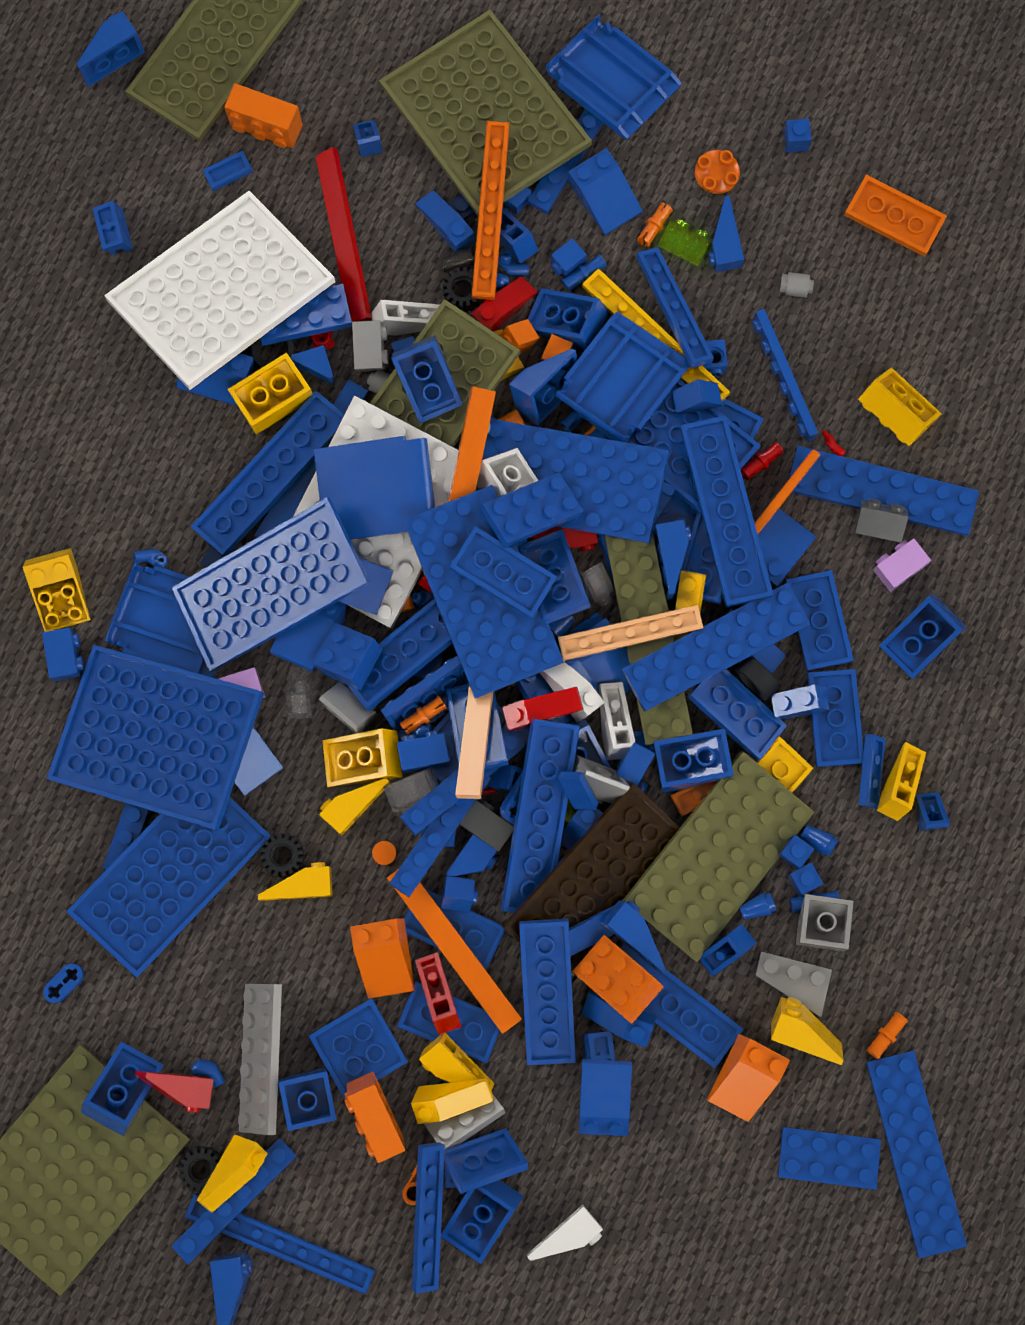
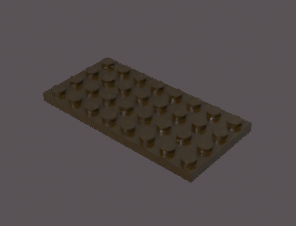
M631 782L629 790L614 800L502 927L520 943L519 921L568 919L570 928L616 905L619 900L623 901L680 827ZM615 934L608 937L613 943L618 939ZM595 944L570 956L572 990L581 981L572 971Z

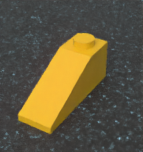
M907 742L903 744L881 793L877 808L878 812L899 821L912 809L926 752Z
M384 778L339 795L333 800L329 798L321 806L322 812L319 815L340 835H343L391 783L388 779Z
M325 862L311 863V867L298 871L258 894V900L333 897L331 867H325Z
M446 1033L441 1034L425 1047L419 1058L423 1067L440 1079L451 1083L487 1078L492 1091L494 1082Z
M484 1078L418 1086L411 1105L417 1123L422 1124L446 1120L493 1102L494 1098L488 1080Z
M234 1134L197 1201L208 1211H215L256 1175L268 1153L258 1143Z

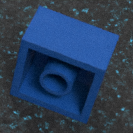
M334 622L312 664L321 674L361 690L383 649L374 638Z
M326 1068L278 1078L288 1131L337 1120Z

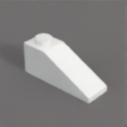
M380 300L371 313L372 321H381L383 326L387 327V335L396 336L420 332L440 305Z
M565 662L540 672L554 692L578 687L584 710L571 714L576 722L584 719L605 703L593 686Z
M623 682L599 684V696L605 702L600 706L605 755L607 760L621 759L635 742Z
M582 1204L527 1254V1257L531 1261L581 1248L588 1243L592 1246L602 1237L600 1232L603 1228Z

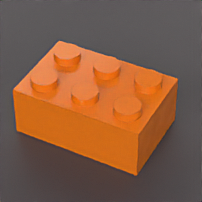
M234 83L224 106L233 130L239 133L246 131L261 141L268 139L280 148H286L287 146L293 149L303 126L297 105Z
M605 935L601 937L572 971L631 1024L664 987Z
M374 1071L347 1083V1092L344 1093L345 1103L350 1114L355 1113V1125L359 1134H365V1146L371 1158L375 1156L377 1162L380 1163L404 1152L403 1134Z

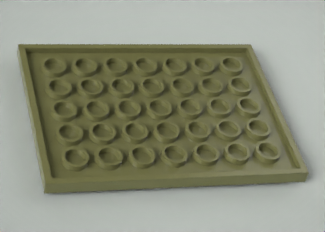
M488 10L379 80L382 89L478 217L487 121L510 122L503 203L592 146L590 137L491 10Z
M79 1045L0 1139V1244L59 1296L63 1295L191 1139L146 1100L124 1136L82 1114V1104L106 1066L83 1045Z

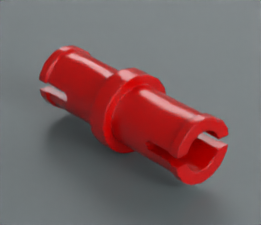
M774 442L762 453H756L754 459L741 468L742 477L749 481L751 477L762 469L766 470L772 461L784 454L780 444Z

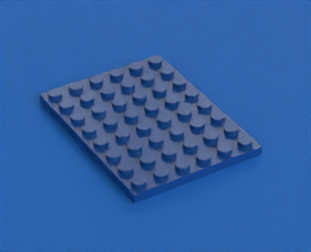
M93 645L46 779L218 831L264 693L252 688Z

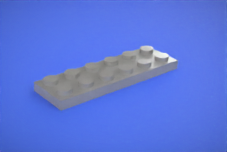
M245 984L243 995L244 1016L242 1019L243 1041L241 1043L242 1065L240 1068L241 1089L239 1092V1132L276 1135L282 984Z

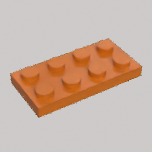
M867 174L844 216L924 257L947 215Z

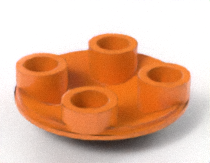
M728 150L708 151L699 157L695 166V178L702 189L713 194H723L730 191L737 184L740 176L739 165L733 154Z

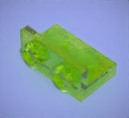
M679 218L676 221L670 220L657 246L699 266L709 245L713 241L708 238L710 234L698 228L697 231L688 228L689 223Z

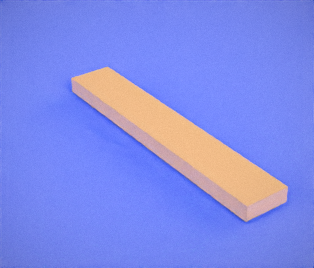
M695 605L558 637L563 661L693 632L703 629L699 607Z
M470 686L455 795L461 799H481L493 692L475 699Z

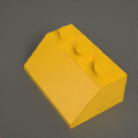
M287 353L228 389L256 435L300 408L313 394L311 388Z
M892 367L876 378L858 399L867 411L876 415L883 426L890 428L896 434V437L908 446L914 443L942 415Z

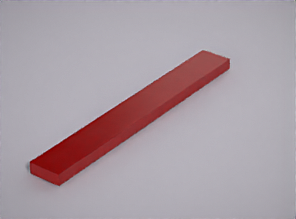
M332 147L316 156L341 284L344 285L351 321H367L372 319L338 149Z

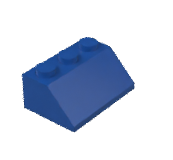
M239 353L191 390L179 378L177 379V388L237 406L228 389L253 374L257 365L253 357Z

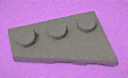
M760 952L755 976L788 997L799 1000L801 1004L805 1005L817 1016H822L832 970Z
M493 1095V1102L440 1122L422 1124L436 1143L441 1142L445 1145V1149L461 1144L504 1115L505 1111Z

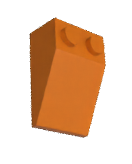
M391 919L351 926L353 950L368 999L415 991L405 920Z
M738 1034L707 1101L749 1122L779 1084L790 1060L756 1041Z

